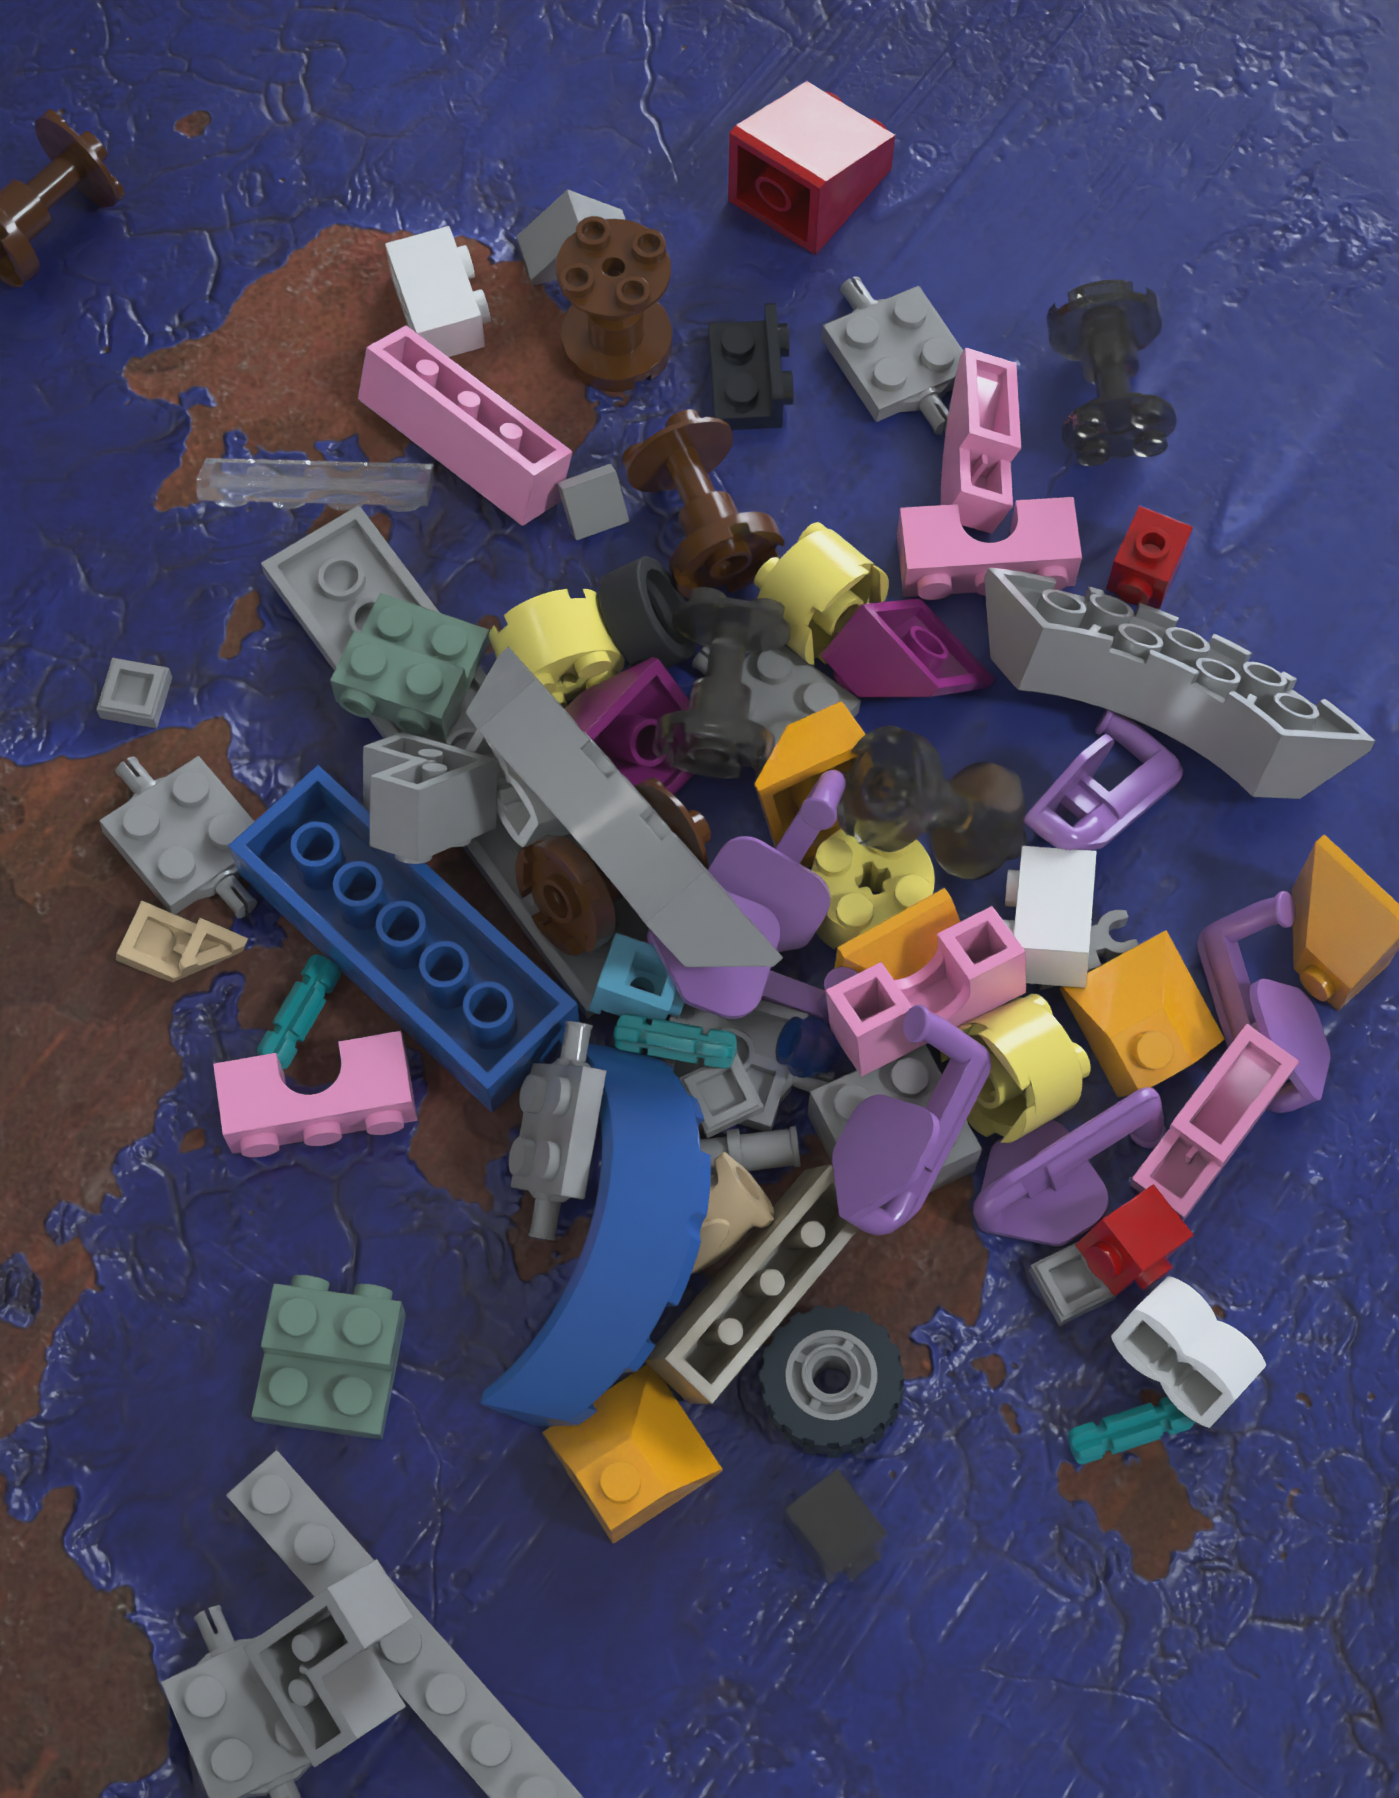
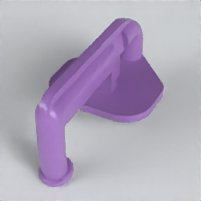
M1106 709L1095 729L1096 734L1101 735L1105 733V735L1101 736L1078 755L1027 813L1023 822L1036 836L1039 835L1056 848L1088 851L1103 848L1177 785L1183 776V768L1177 757L1131 718ZM1114 741H1117L1140 760L1143 765L1108 792L1092 777L1111 750ZM1067 810H1070L1080 819L1073 827L1061 818Z
M835 769L826 771L819 777L776 848L754 837H737L722 846L708 869L709 873L726 892L760 903L772 911L780 926L778 952L798 949L807 945L824 920L830 907L831 895L827 884L818 874L801 865L800 862L819 831L830 828L836 822V809L845 790L846 781L843 774Z
M1280 891L1275 897L1258 901L1210 923L1202 930L1197 942L1198 952L1227 1048H1229L1244 1026L1248 1024L1300 1061L1289 1076L1290 1082L1281 1087L1266 1108L1267 1111L1275 1113L1294 1111L1320 1100L1331 1058L1319 1015L1309 997L1297 987L1269 979H1260L1250 984L1237 942L1279 924L1283 928L1293 925L1296 918V906L1294 899L1287 891Z
M727 892L743 911L742 913L748 916L777 950L780 940V926L772 911L760 903ZM650 928L645 936V943L654 945L681 999L689 1006L726 1019L745 1017L756 1008L760 999L808 1013V1018L822 1024H830L825 990L857 974L855 970L849 967L834 968L825 977V990L770 971L771 967H685Z
M914 1005L907 1011L903 1020V1032L906 1039L912 1043L925 1041L951 1058L928 1104L924 1108L882 1094L868 1097L851 1114L832 1153L839 1215L860 1230L872 1235L879 1236L892 1233L908 1222L921 1209L991 1069V1057L989 1051L983 1045L944 1018L929 1012L928 1008L924 1005Z
M1144 1087L1138 1089L1070 1133L1063 1125L1051 1120L1012 1143H1001L1003 1138L999 1139L991 1148L982 1189L973 1204V1214L978 1227L986 1233L1058 1247L1068 1244L1096 1226L1106 1215L1109 1197L1105 1184L1088 1160L1130 1134L1131 1139L1137 1145L1143 1148L1156 1147L1166 1134L1163 1108L1159 1094L1153 1088Z

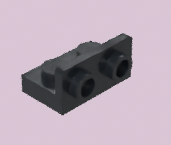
M776 303L764 304L763 321L708 323L714 417L727 422L731 430L782 428L783 405H793L794 390L792 371H782L781 357H789L788 323L777 322Z

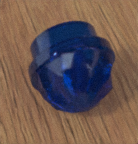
M796 1016L790 1018L778 1036L775 1049L777 1062L786 1066L789 1073L798 1078H811L818 1076L820 1073L827 1074L833 1065L837 1063L840 1055V1044L831 1032L830 1027L826 1025L823 1019L815 1016H809L805 1019Z

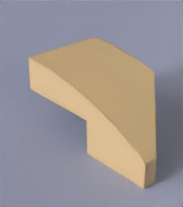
M141 901L118 949L116 961L167 981L175 982L243 952L248 938L202 918H199L196 924Z

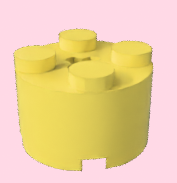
M816 522L803 531L797 543L781 559L777 557L771 558L759 569L754 579L755 586L760 589L755 613L762 625L808 664L814 665V658H818L826 664L827 662L822 658L821 654L861 604L885 601L889 588L888 576L835 531L827 529L821 523Z
M567 589L556 590L531 598L504 614L508 625L500 632L497 631L495 626L489 632V639L496 658L509 646L564 709L568 706L567 701L575 699L581 692L619 674L624 666V657L616 647L606 626L599 595L589 589H583L586 598L571 599Z
M892 820L855 823L838 830L820 844L813 862L812 871L818 874L827 884L831 895L829 910L816 933L825 944L835 950V947H839L933 894L935 877L931 859L922 844L910 834L906 826ZM872 891L879 892L880 894L873 895Z
M1030 994L1024 998L1017 997L957 1027L983 1045L989 1051L991 1057L989 1076L966 1119L980 1134L988 1137L997 1133L1004 1137L1001 1143H1012L1069 1111L1079 1101L1082 1092V1079L1087 1077L1091 1071L1088 1055L1081 1046L1071 1042L1064 1028L1053 1016L1048 1002L1042 996ZM940 1051L941 1063L950 1058Z

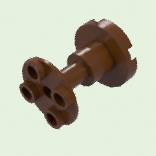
M52 109L45 111L35 122L37 138L51 162L26 184L13 179L0 190V279L15 288H20L28 280H32L39 274L40 262L30 242L52 223L48 210L75 187L92 202L105 208L113 207L125 196L124 188L103 163L108 154L102 143L89 131H83L78 135Z
M599 216L584 218L578 223L576 232L565 240L556 259V277L562 294L572 303L561 325L562 352L565 360L567 358L568 363L574 368V374L586 385L607 392H624L635 389V382L644 380L650 375L651 380L661 374L669 362L672 352V326L665 308L657 301L663 296L669 285L671 260L666 250L665 238L657 230L649 229L637 222L624 219H604Z
M694 409L679 411L666 421V428L656 432L644 442L636 443L627 448L622 455V462L626 468L628 482L639 491L653 493L677 489L684 505L678 515V521L686 538L677 546L669 559V572L679 593L684 597L695 600L710 599L712 597L709 593V588H716L725 584L730 594L754 583L757 572L765 562L774 557L780 559L776 547L778 545L784 547L785 541L772 516L756 511L739 513L729 493L715 491L708 473L726 458L733 446V432L728 423L715 417L700 418Z
M650 777L635 785L634 787L670 827L671 831L683 841L708 870L705 844L711 839V831L705 818L695 810L687 811L685 806L656 778ZM546 835L518 853L515 875L519 892L522 898L532 893L533 899L540 911L532 915L531 918L550 943L568 955L577 956L584 951H587L588 954L612 939L616 926L613 904L624 898V896L584 849L581 850L576 844L563 836Z

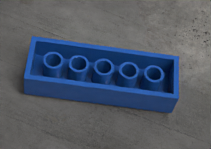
M317 765L228 845L239 875L328 959L336 963L350 980L493 1113L523 1084L525 1078L531 1073L532 1063L544 1064L562 1047L566 1028L565 1021L580 1023L578 1003L427 864L403 863L395 859V854L370 847V812Z

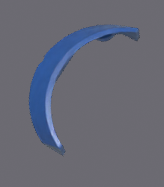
M588 1044L585 1063H588L591 1068L606 1070L599 1111L602 1130L601 1174L590 1228L576 1267L552 1314L532 1343L515 1363L483 1391L480 1403L482 1406L535 1426H572L581 1424L597 1412L593 1403L611 1387L622 1373L637 1372L656 1346L650 1341L649 1335L665 1307L678 1306L700 1248V1229L707 1216L711 1181V1158L709 1154L701 1151L698 1125L705 1121L697 1098L687 1094L679 1078L674 1074V1068L661 1059L644 1053L638 1054L621 1051L617 1048Z

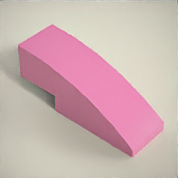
M965 348L960 356L947 420L942 460L941 505L958 504L961 525L992 534L1013 507L1011 461L1021 449L1017 366L1014 362Z
M1246 1024L1173 1120L1169 1130L1133 1176L1130 1186L1141 1193L1154 1184L1184 1221L1300 1061Z

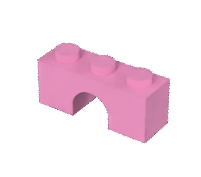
M1074 497L1016 500L1010 527L1011 535L995 543L977 541L964 531L960 522L958 504L900 508L897 546L903 597L920 596L926 600H938L950 594L976 592L985 596L984 576L988 567L1053 577L1056 581L1054 589L1057 590L1075 586L1082 553Z
M993 906L937 933L938 947L935 955L926 966L915 974L903 979L894 980L883 963L880 962L825 990L830 1030L861 1077L927 1044L925 1041L912 1043L904 1035L903 1020L907 1011L914 1005H924L928 1008L929 1012L959 1027L1026 993L1025 950Z
M401 1031L340 1041L341 1070L338 1078L325 1091L312 1095L296 1093L286 1086L285 1074L276 1053L213 1064L222 1133L232 1154L241 1152L246 1157H263L277 1152L279 1145L304 1141L309 1146H324L339 1141L342 1138V1134L367 1130V1133L372 1135H385L401 1130L404 1127V1123L418 1121L407 1051Z

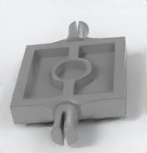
M855 276L852 281L851 279L846 280L842 284L840 292L845 296L854 312L824 324L821 340L876 422L899 412L920 410L934 429L936 435H941L943 429L946 433L949 411L941 398L948 391L953 390L960 356L963 352L962 348L920 286L887 299L874 300L863 285L860 277Z
M768 635L747 658L737 662L735 665H730L707 646L702 648L701 653L698 652L692 662L694 669L699 670L717 683L715 691L696 711L722 744L760 772L787 725L840 701L844 703L853 717L859 713L860 699L842 688L817 668L808 664L771 635Z
M197 756L170 775L157 780L152 779L136 757L127 758L128 766L124 761L121 762L116 769V774L122 778L134 795L130 801L99 820L101 829L168 912L176 915L196 900L214 896L215 894L220 895L237 918L246 916L245 909L248 913L252 912L257 905V900L238 881L240 875L228 845L255 821L203 760Z
M760 999V1002L750 1014L738 1019L722 1018L689 1006L684 1003L679 1018L671 1016L669 1019L672 1022L704 1027V1034H709V1030L712 1028L729 1031L736 1035L737 1054L764 1106V1112L739 1123L740 1125L762 1132L772 1131L780 1104L791 1092L792 1087L810 1092L834 1081V1072L831 1073L800 1063V1044L808 1023V1013ZM661 1058L662 1061L674 1068L673 1072L678 1078L705 1066V1059L699 1058V1063L697 1064Z
M565 1021L566 1028L560 1058H557L552 1064L532 1063L531 1073L522 1084L520 1107L524 1113L520 1136L513 1142L509 1154V1170L513 1174L511 1188L529 1190L533 1198H536L528 1236L556 1241L555 1235L561 1202L564 1203L571 1197L585 1198L606 1070L591 1068L588 1063H585L593 1026L572 1021Z
M220 1605L208 1608L218 1631L217 1634H214L205 1611L200 1612L194 1617V1620L197 1622L209 1653L196 1666L161 1683L209 1798H247L270 1795L271 1798H301L295 1781L313 1764L243 1647L257 1637L234 1641Z

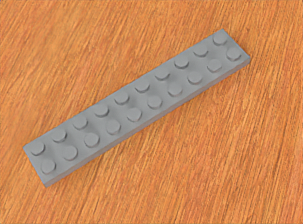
M360 505L261 562L264 575L334 671L353 631L361 633L380 593L439 612ZM480 666L476 671L446 739L444 740L430 734L423 738L466 749L477 730L466 714V711L487 677ZM375 715L369 717L383 739L404 732L393 721ZM497 811L496 828L472 838L470 844L462 847L588 1019L595 1014L588 1011L615 933L645 942V936L649 927L624 897L613 904L616 926L610 941L588 954L587 951H584L577 956L568 955L556 948L540 932L531 918L532 915L540 911L533 899L532 893L524 898L521 897L516 882L515 864L518 853L524 848L510 836ZM571 833L563 836L576 844L581 850L584 849Z

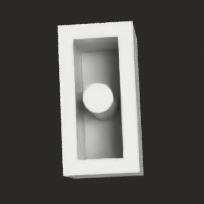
M450 226L385 243L391 279L408 327L447 357L485 347L483 324L491 322L488 304L482 289L473 291L469 279L475 278V273L466 245L456 246Z
M1022 846L1020 870L1008 869L1005 906L1016 907L1015 920L1003 921L1025 950L1026 983L1086 988L1096 851Z

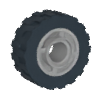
M824 1305L812 1307V1311L804 1314L798 1312L791 1316L789 1323L783 1328L779 1326L772 1334L773 1341L769 1347H765L762 1355L760 1387L763 1404L766 1407L770 1422L774 1428H778L782 1432L783 1439L792 1446L795 1443L803 1448V1452L814 1456L816 1453L827 1454L828 1458H840V1454L852 1452V1455L863 1452L865 1446L872 1442L876 1444L884 1437V1431L889 1425L893 1426L898 1417L900 1404L902 1405L904 1372L901 1365V1354L897 1345L892 1344L890 1333L882 1324L878 1326L872 1321L870 1315L861 1310L860 1313L851 1311L849 1306L836 1305V1308H824ZM826 1369H839L849 1377L850 1383L839 1393L827 1394L815 1386L814 1380L819 1373Z

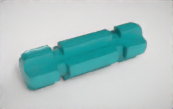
M315 954L309 958L300 973L304 976L303 981L295 982L272 1021V1024L275 1025L274 1031H267L257 1047V1054L259 1056L276 1053L283 1070L289 1067L298 1051L295 1048L296 1042L304 1041L326 1003V1000L323 998L325 996L324 993H331L341 977L339 966L324 956Z
M627 1013L619 1017L617 1026H615V1046L621 1051L641 1054L643 1048L648 1049L647 1055L693 1064L699 1063V1058L705 1059V1066L728 1069L732 1066L737 1052L736 1035L729 1031L711 1028L709 1034H704V1027L655 1018L652 1020V1024L646 1023L647 1017Z
M1168 1397L1160 1399V1402L1155 1407L1150 1402L1104 1417L1100 1421V1425L1097 1426L1092 1421L1074 1427L1067 1435L1068 1443L1078 1464H1086L1103 1458L1105 1451L1108 1450L1113 1455L1161 1439L1160 1436H1163V1432L1166 1431L1171 1436L1189 1430L1195 1421L1183 1414Z

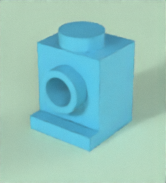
M615 933L588 1011L599 1015L601 1010L618 1016L626 1013L647 1017L646 1023L652 1024L654 1018L666 1020L667 1015L679 1018L685 1002L681 999L654 945ZM635 987H642V988L646 989L647 991H644V990H641V989H638V988H635Z

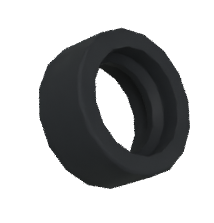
M643 556L609 572L601 578L599 598L606 626L616 647L632 667L654 657L658 658L663 666L668 669L687 660L694 654L696 637L688 605L683 595L679 593L669 572L656 559Z

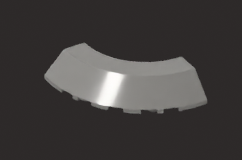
M990 567L986 571L984 583L990 658L1018 690L1041 692L1083 701L1146 724L1183 743L1210 760L1237 781L1252 797L1300 799L1370 752L1375 743V740L1328 700L1323 699L1316 706L1295 692L1293 688L1297 679L1286 672L1280 673L1276 669L1262 663L1248 662L1252 652L1221 636L1213 634L1208 643L1203 637L1192 631L1175 627L1179 620L1176 616L1142 603L1138 604L1134 612L1128 604L1120 599L1106 595L1103 590L1089 586L1085 596L1054 589L1056 581L1053 577Z
M508 646L500 653L468 707L466 714L477 730L508 762L596 862L650 930L685 967H774L783 959L748 916L742 913L743 911L683 841L671 831L670 827L630 781L619 772L590 736L577 726L578 724L510 647Z

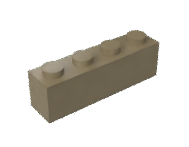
M831 1164L803 1171L774 1205V1221L767 1227H756L656 1343V1346L645 1360V1363L687 1403L713 1404L858 1231L859 1228L839 1215L834 1170Z

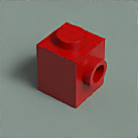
M1139 505L1114 559L1106 590L1118 594L1122 600L1132 605L1138 606L1139 603L1160 610L1185 555L1193 526Z
M1153 1184L1103 1218L1075 1246L1086 1259L1091 1272L1102 1280L1111 1293L1116 1296L1135 1282L1144 1291L1174 1268L1167 1259L1192 1238L1194 1234Z

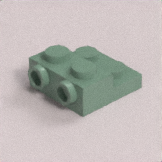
M380 593L361 633L353 631L331 677L330 682L335 701L353 715L363 718L375 715L393 721L399 729L406 733L419 737H425L427 734L445 740L490 643L489 629Z
M293 1275L290 1286L274 1284L261 1343L264 1358L252 1411L254 1421L383 1440L406 1318L402 1302L392 1300L393 1292L390 1289L372 1284L355 1285L353 1295L328 1291L330 1285L328 1281L308 1275Z

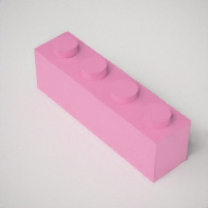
M404 326L366 347L358 400L522 526L561 501L557 482L566 480L572 450L408 326Z

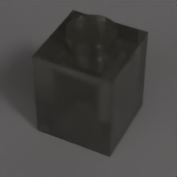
M838 1469L784 1509L783 1522L830 1584H833L844 1574L851 1582H854L882 1560L883 1557L877 1549L883 1545L887 1532Z

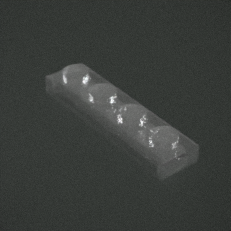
M206 458L196 478L198 500H212L221 507H240L250 501L272 502L274 507L281 509L299 508L306 503L329 504V507L336 510H351L358 505L361 507L364 504L385 505L391 511L408 512L416 510L420 506H428L434 486L433 464Z

